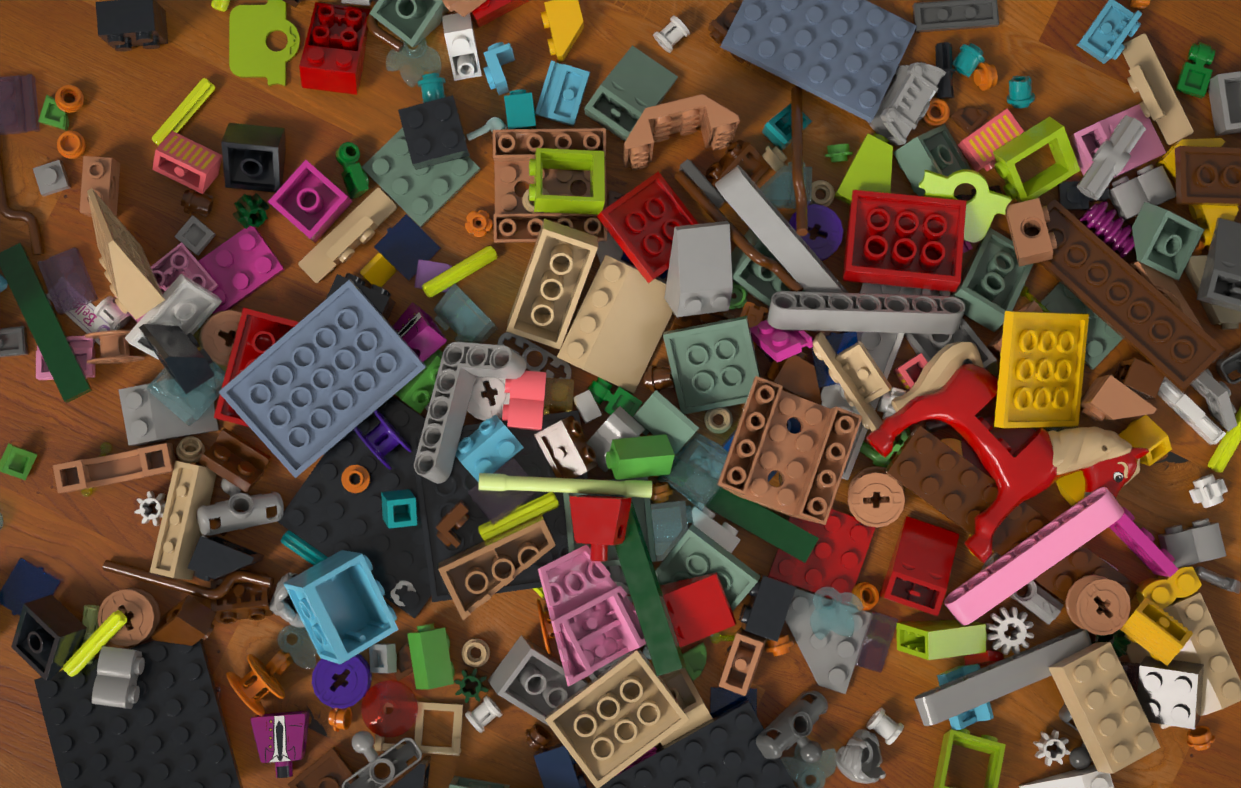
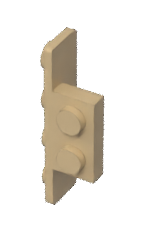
M1141 34L1124 43L1125 48L1122 53L1130 67L1128 71L1131 75L1127 80L1133 92L1139 91L1143 102L1139 104L1145 117H1152L1153 121L1157 122L1168 145L1193 134L1194 130L1147 35Z
M376 188L315 246L298 265L315 283H320L339 263L348 261L354 255V249L360 243L364 244L376 233L374 230L397 209L396 204L380 188Z
M820 332L812 342L815 355L819 360H824L829 368L828 371L832 380L835 383H839L845 391L844 396L849 405L855 406L860 416H863L861 419L863 426L871 431L878 429L883 421L870 402L889 392L892 386L861 341L837 354L824 334Z

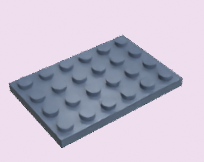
M743 0L720 47L871 123L917 26L867 0Z
M349 279L219 391V394L296 478L426 368V365L355 283Z

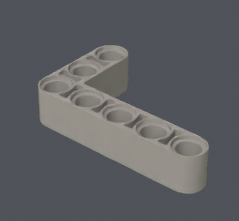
M452 342L444 349L414 461V469L417 474L437 484L443 483L449 478L475 377L517 379L522 376L526 369V361L521 355L507 346Z

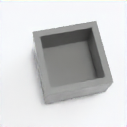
M1241 71L1217 74L1210 79L1208 84L1215 136L1241 133Z

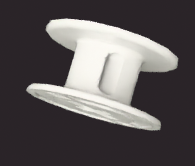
M476 376L467 411L475 418L483 421L494 415H497L502 420L503 404H509L510 393H505L506 379ZM486 382L490 383V387L493 390L498 391V395H494L496 402L494 406H491L488 398L483 397V393L487 392L484 384Z

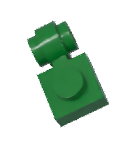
M1202 42L1192 44L1187 59L1192 60V64L1188 62L1183 64L1175 91L1201 99L1205 97L1213 70L1204 68V65H1211L1216 51L1211 48V45Z
M345 142L336 150L335 157L343 167L344 171L341 175L349 197L354 199L361 197L369 189V179L366 172L362 170L360 163H356L360 158L359 148L352 142Z
M600 377L596 381H592L587 390L591 392L595 402L600 405L603 400L609 402L604 411L610 415L621 406L633 417L642 404L641 400L620 387L613 395L610 391L613 386Z

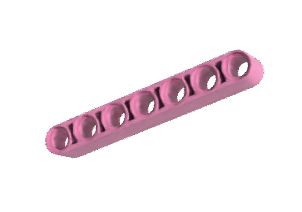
M1102 487L1095 490L952 591L945 598L944 604L962 626L972 623L1115 523L1123 515L1124 509L1108 488Z

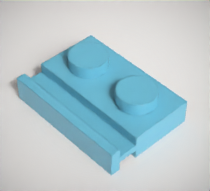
M551 60L535 115L574 127L590 72Z

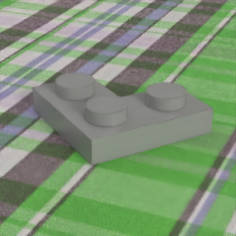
M1206 369L1191 386L1206 399L1211 417L1229 432L1237 426L1234 415L1236 409L1229 398L1231 392L1224 382L1220 381L1218 383L1213 378L1211 372Z

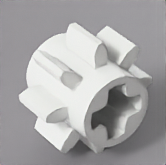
M893 387L890 392L880 397L877 411L884 413L882 419L896 413L891 401L895 397L904 395L906 390Z
M1213 474L1194 480L1193 484L1195 487L1189 490L1193 502L1197 504L1202 503L1203 508L1223 502L1222 495L1228 492L1224 480H1215Z
M148 491L147 499H137L140 503V509L136 510L135 513L141 514L144 517L142 524H147L152 519L154 526L160 525L159 518L163 517L166 504L163 499L166 494L160 493L155 498L154 492ZM156 504L155 508L158 510V513L150 514L152 509L149 505Z
M1053 730L1051 735L1041 731L1042 738L1039 742L1033 741V744L1038 746L1039 749L1035 756L1037 758L1046 756L1044 761L1048 766L1052 764V760L1062 765L1063 760L1061 758L1065 754L1069 755L1071 753L1065 748V744L1069 740L1065 737L1058 739L1059 732ZM1055 744L1057 746L1056 750L1049 752L1047 746Z

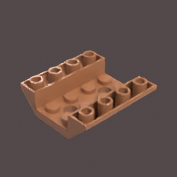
M703 94L645 108L624 143V167H631L632 170L648 167L647 163L652 162L654 142L667 140L670 138V134L680 132L681 136L695 133L698 127L701 128L705 148L712 147L714 151L727 148L729 143L733 142L740 122L739 116Z
M606 128L493 130L495 174L494 243L536 242L544 219L597 236L598 242L607 241V229L596 217L597 215L549 212L531 214L523 206V197H519L515 193V187L519 183L534 184V176H529V160L535 159L536 148L604 151L605 203L603 210L607 208ZM543 168L542 188L546 189L549 195L574 196L570 191L572 184L582 182L586 185L587 191L583 196L579 197H590V171Z
M755 376L717 485L738 497L786 515L826 525L863 416L839 407L827 408L782 390L783 386ZM790 418H795L800 422L801 428L797 434H793L787 429L786 424ZM777 471L782 476V483L779 487H773L769 484L768 475L770 472Z

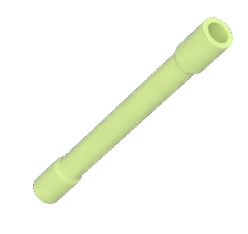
M479 473L478 490L606 494L651 498L652 481L570 479Z

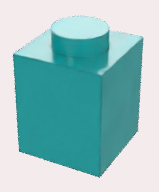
M519 89L510 91V95L504 96L508 130L537 129L532 92L526 93V90Z
M410 489L381 492L382 515L388 528L417 525L416 497Z

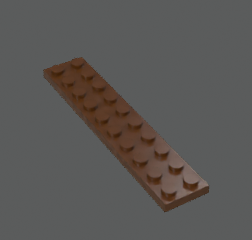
M916 425L884 471L970 535H973L975 531L974 518L986 510L998 494L995 480L920 425ZM1022 502L996 529L992 541L993 551L1002 557L1051 521L1025 502ZM1083 545L1033 579L1065 604L1068 590L1075 581L1083 576L1095 574L1118 582L1127 591L1130 602L1136 595V590L1139 587Z

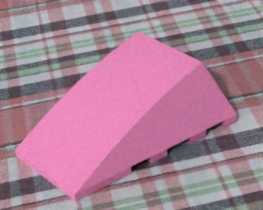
M587 545L538 569L568 686L591 675L597 669L626 653L646 644L635 607L626 597L627 593L621 585L617 586L610 578L611 573L601 561L590 560L591 549Z

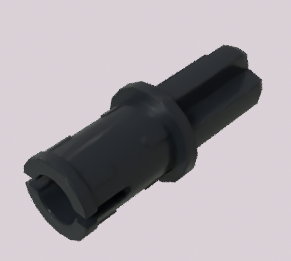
M941 42L935 46L936 67L941 68L946 74L941 77L939 84L936 86L938 88L936 98L951 99L954 98L953 73L956 72L952 65V44Z

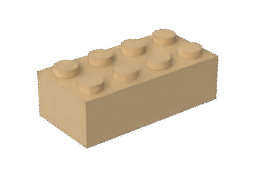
M544 219L512 307L506 332L557 349L561 348L598 249L597 236Z
M1111 642L1094 643L1048 667L1098 772L1115 773L1161 748Z

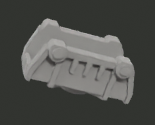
M922 62L912 63L910 66H898L871 123L868 122L875 133L887 138L890 145L905 144L911 129H915L918 121L926 114L930 100L938 90L936 86L939 84L941 77L945 76L946 72L939 67Z

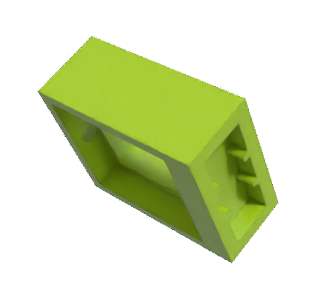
M1050 116L993 152L997 162L994 164V167L1005 181L1006 185L1003 186L1006 195L1011 197V200L1016 199L1019 203L1036 199L1080 171L1064 126ZM1048 143L1056 163L1022 184L1015 163Z
M536 148L535 159L529 160V176H534V184H529V201H534V212L598 215L603 211L605 203L604 151ZM543 168L590 171V197L542 195Z
M964 728L961 730L950 729L943 736L933 788H950L945 786L953 744L990 754L984 788H998L1006 744L997 742L998 739L993 736L981 735V737L970 735V731Z

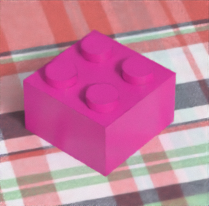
M305 160L268 202L316 243L353 201Z

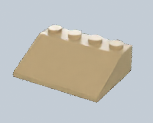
M91 188L87 191L97 246L102 256L99 261L106 270L104 274L111 283L109 287L117 297L115 299L117 306L124 314L129 312L137 320L165 299L142 246Z
M605 255L557 358L635 393L673 313L664 299L666 284L657 279L648 284L637 269Z
M1195 592L1187 597L1176 598L1171 605L1163 610L1168 612L1169 616H1173L1174 620H1178V623H1182L1183 627H1187L1189 631H1192L1193 635L1173 660L1204 664L1201 716L1224 709L1241 701V680L1201 593ZM1131 641V644L1127 645L1126 653L1139 678V665L1145 656H1152L1141 645ZM1159 724L1161 729L1170 727L1169 725Z
M637 648L629 652L547 714L545 721L596 788H600L689 721V718L661 677L656 675L654 667L642 651Z

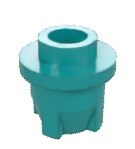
M972 43L969 46L962 44L960 47L961 52L952 62L957 72L968 78L979 63L985 61L982 56L984 52Z
M439 73L422 75L423 80L417 83L418 87H421L423 103L444 98L443 84L446 83L445 78L439 77Z
M1013 76L1009 80L1007 103L1012 104L1014 108H1026L1035 101V94L1032 93L1031 77Z

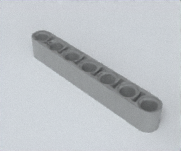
M739 165L715 183L716 188L792 277L804 288L805 292L849 293L801 236L797 235L795 229Z
M780 291L774 293L771 298L767 321L772 327L780 330L954 334L959 330L965 311V304L959 298L952 296Z
M1080 628L1024 650L1019 654L1012 655L915 696L914 701L923 725L930 726L1051 676L1052 674L1048 667L1092 645L1088 630Z

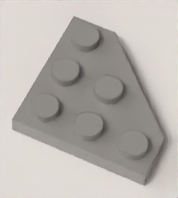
M796 588L785 621L817 684L846 694L871 613Z

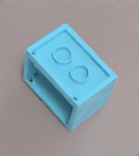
M341 550L283 583L319 657L337 664L344 663L399 630L395 623L397 616L383 598L385 591L371 573L373 567L370 560L362 553Z

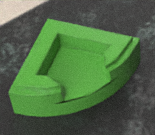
M46 95L38 122L68 131L69 119L67 112L60 110L55 103V99Z
M703 642L682 653L686 665L685 668L692 681L700 676L706 664L707 651Z

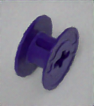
M812 204L807 206L808 231L816 228L818 229L817 234L825 236V238L816 237L815 240H811L809 233L801 236V238L819 259L824 261L833 255L842 242L843 228L841 220L833 210L823 205ZM796 212L789 220V224L795 229V231Z
M376 409L374 413L381 422L367 435L358 427H355L354 430L371 452L391 470L392 466L385 456L399 444L408 452H412V449L391 423Z
M360 654L355 655L342 664L321 659L312 674V686L315 695L322 703L331 708L344 709L355 705L367 694L372 680L369 663ZM348 669L351 672L345 679L348 681V684L344 682L336 688L334 684L339 679L336 674L340 675Z

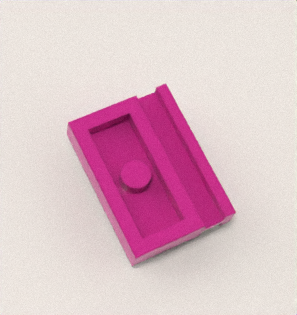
M767 320L750 328L753 342L777 363L802 352L801 348L805 346L808 348L813 347L812 337L804 330L776 329Z

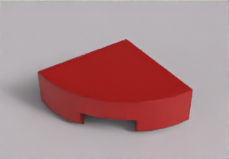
M991 650L964 656L965 666L979 664L980 666L991 665L1004 659L1001 651Z

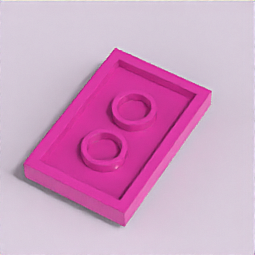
M249 226L247 229L244 228L198 261L218 285L212 293L222 300L221 304L212 314L230 310L285 271V268L260 233L252 226Z
M1122 507L1124 509L1123 515L1119 520L1110 525L1109 528L1153 574L1171 577L1179 570L1173 564L1175 561L1174 557L1164 548L1160 550L1153 543L1155 540L1153 535L1143 527L1139 529L1133 522L1135 517L1125 507Z

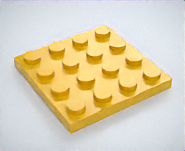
M1005 311L994 427L1032 428L1074 427L1079 425L1089 314Z

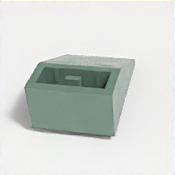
M632 45L585 106V115L623 141H626L645 108L659 105L678 79V76Z

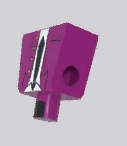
M414 302L409 305L393 325L396 332L423 362L447 341L434 319Z
M309 710L266 713L263 716L256 714L251 717L261 763L275 762L276 778L292 777V761L301 760L305 757L310 716Z

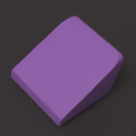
M418 260L415 288L422 289L424 283L450 269L452 266L444 263ZM449 287L443 290L442 292H448Z

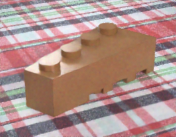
M540 515L439 562L438 570L462 620L471 615L476 608L487 602L492 595L509 584L518 574L530 567L556 544L543 515Z

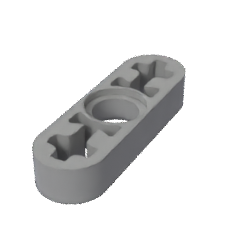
M509 332L500 336L497 345H504V340L510 341L512 337L516 339L515 344L522 349L524 344L529 345L522 354L526 361V369L529 371L540 372L545 368L548 357L553 359L550 365L555 368H559L560 365L564 366V372L567 375L565 378L560 377L558 380H554V373L547 369L546 380L554 385L561 386L568 383L571 379L572 371L567 362L521 336ZM532 351H538L543 356L541 365L537 367H532L527 363V355Z

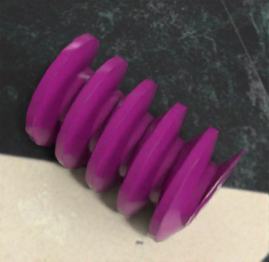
M1108 202L1096 203L1079 221H1087L1086 227L1089 230L1095 229L1094 234L1098 238L1103 237L1102 241L1106 245L1110 244L1111 249L1115 253L1118 252L1119 256L1123 258L1135 247L1133 235L1129 236L1132 226L1127 225L1121 228L1124 218L1119 217L1113 220L1116 210L1111 209L1105 212Z

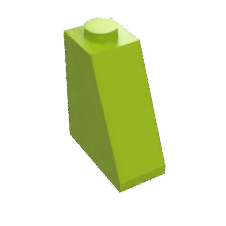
M869 133L866 135L835 193V198L851 206L852 190L890 193L893 146L888 144L889 140L877 133H874L873 136Z
M958 620L896 622L898 651L926 660L986 652V624L973 621L968 625L962 626Z

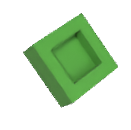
M8 443L0 460V472L26 480L37 454Z

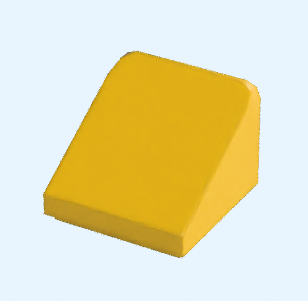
M379 253L360 271V274L371 284L382 287L395 274L396 268Z

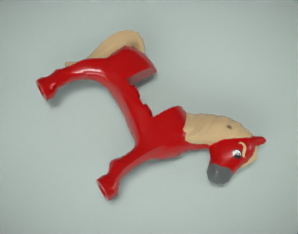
M954 342L943 347L924 366L917 381L907 393L895 397L891 401L896 413L886 417L879 428L872 431L866 439L878 453L886 458L893 450L895 438L907 427L922 420L936 419L945 422L964 437L974 449L998 487L996 499L986 510L974 518V534L969 536L964 542L967 548L981 562L985 563L993 554V535L1003 520L1023 501L1033 498L1046 490L1061 477L1082 471L1085 479L1084 498L1095 490L1106 487L1116 499L1121 488L1140 472V458L1149 453L1148 448L1132 447L1130 443L1120 438L1116 432L1104 430L1096 426L1064 429L1059 432L1054 430L1047 432L1041 427L1011 455L1009 452L1012 448L1002 438L997 440L990 432L992 429L990 424L981 416L979 418L975 416L997 395L998 379L984 368L979 350L974 343ZM969 359L972 361V364H963V361Z

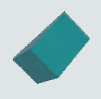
M791 103L769 120L762 130V133L781 151L792 142ZM803 113L804 130L812 121Z

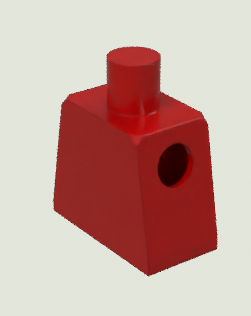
M570 496L574 539L576 543L591 544V561H608V545H617L624 542L632 497Z

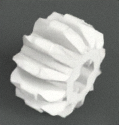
M1001 607L999 608L1001 617L994 613L990 615L991 619L995 621L994 625L986 623V628L993 630L992 633L987 634V640H995L992 644V648L995 650L1002 646V654L1008 655L1010 649H1012L1014 654H1019V644L1027 649L1029 644L1025 641V638H1034V634L1026 630L1032 628L1034 624L1031 621L1024 622L1028 616L1026 612L1018 614L1017 608L1011 607L1008 613L1006 608ZM1008 624L1015 627V630L1011 632V637L1004 634V631L1008 630Z

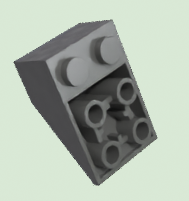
M1217 218L1196 300L1241 312V223Z

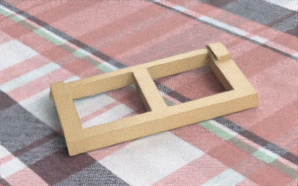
M379 699L374 744L375 751H387L395 745L384 743L387 707L417 709L414 741L422 753L460 756L464 705ZM424 710L454 711L452 747L422 745ZM399 744L395 748L398 750L405 744Z

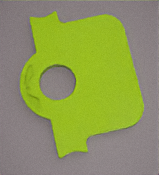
M268 0L265 5H238L234 7L229 17V66L231 71L241 78H267L268 86L276 84L286 86V63L297 55L301 43L298 30L291 22L286 20V2L283 0ZM274 31H282L288 38L286 47L277 52L270 50L267 46V37Z
M925 169L924 177L918 184L920 188L925 190L924 197L958 200L954 196V190L958 185L969 183L976 188L975 196L971 200L966 201L965 241H981L986 236L994 216L998 213L1005 215L1006 207L1012 201L1009 196L989 190L986 179L974 170H958L949 176H945Z

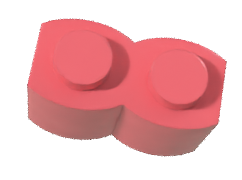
M525 371L517 379L505 380V393H510L509 404H503L502 421H508L507 428L542 430L546 372Z

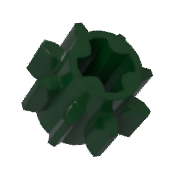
M255 193L253 197L243 194L234 203L237 211L233 213V216L245 229L249 226L259 228L268 219L266 210L270 207L258 193Z
M1119 629L1113 634L1096 635V641L1092 642V644L1111 642L1119 658L1127 655V645L1131 644V641L1124 637L1125 633Z
M477 667L470 674H468L467 670L463 669L462 675L464 678L454 680V683L460 685V689L455 695L463 694L466 696L465 703H468L471 697H475L478 702L481 701L479 692H488L489 690L487 686H483V681L488 676L480 677L477 674ZM467 679H470L471 682H478L475 688L476 692L472 689L466 690Z

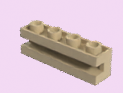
M175 461L150 573L177 579H193L194 571L188 569V565L200 536H203L197 521V511L203 505H210L217 475L207 467Z

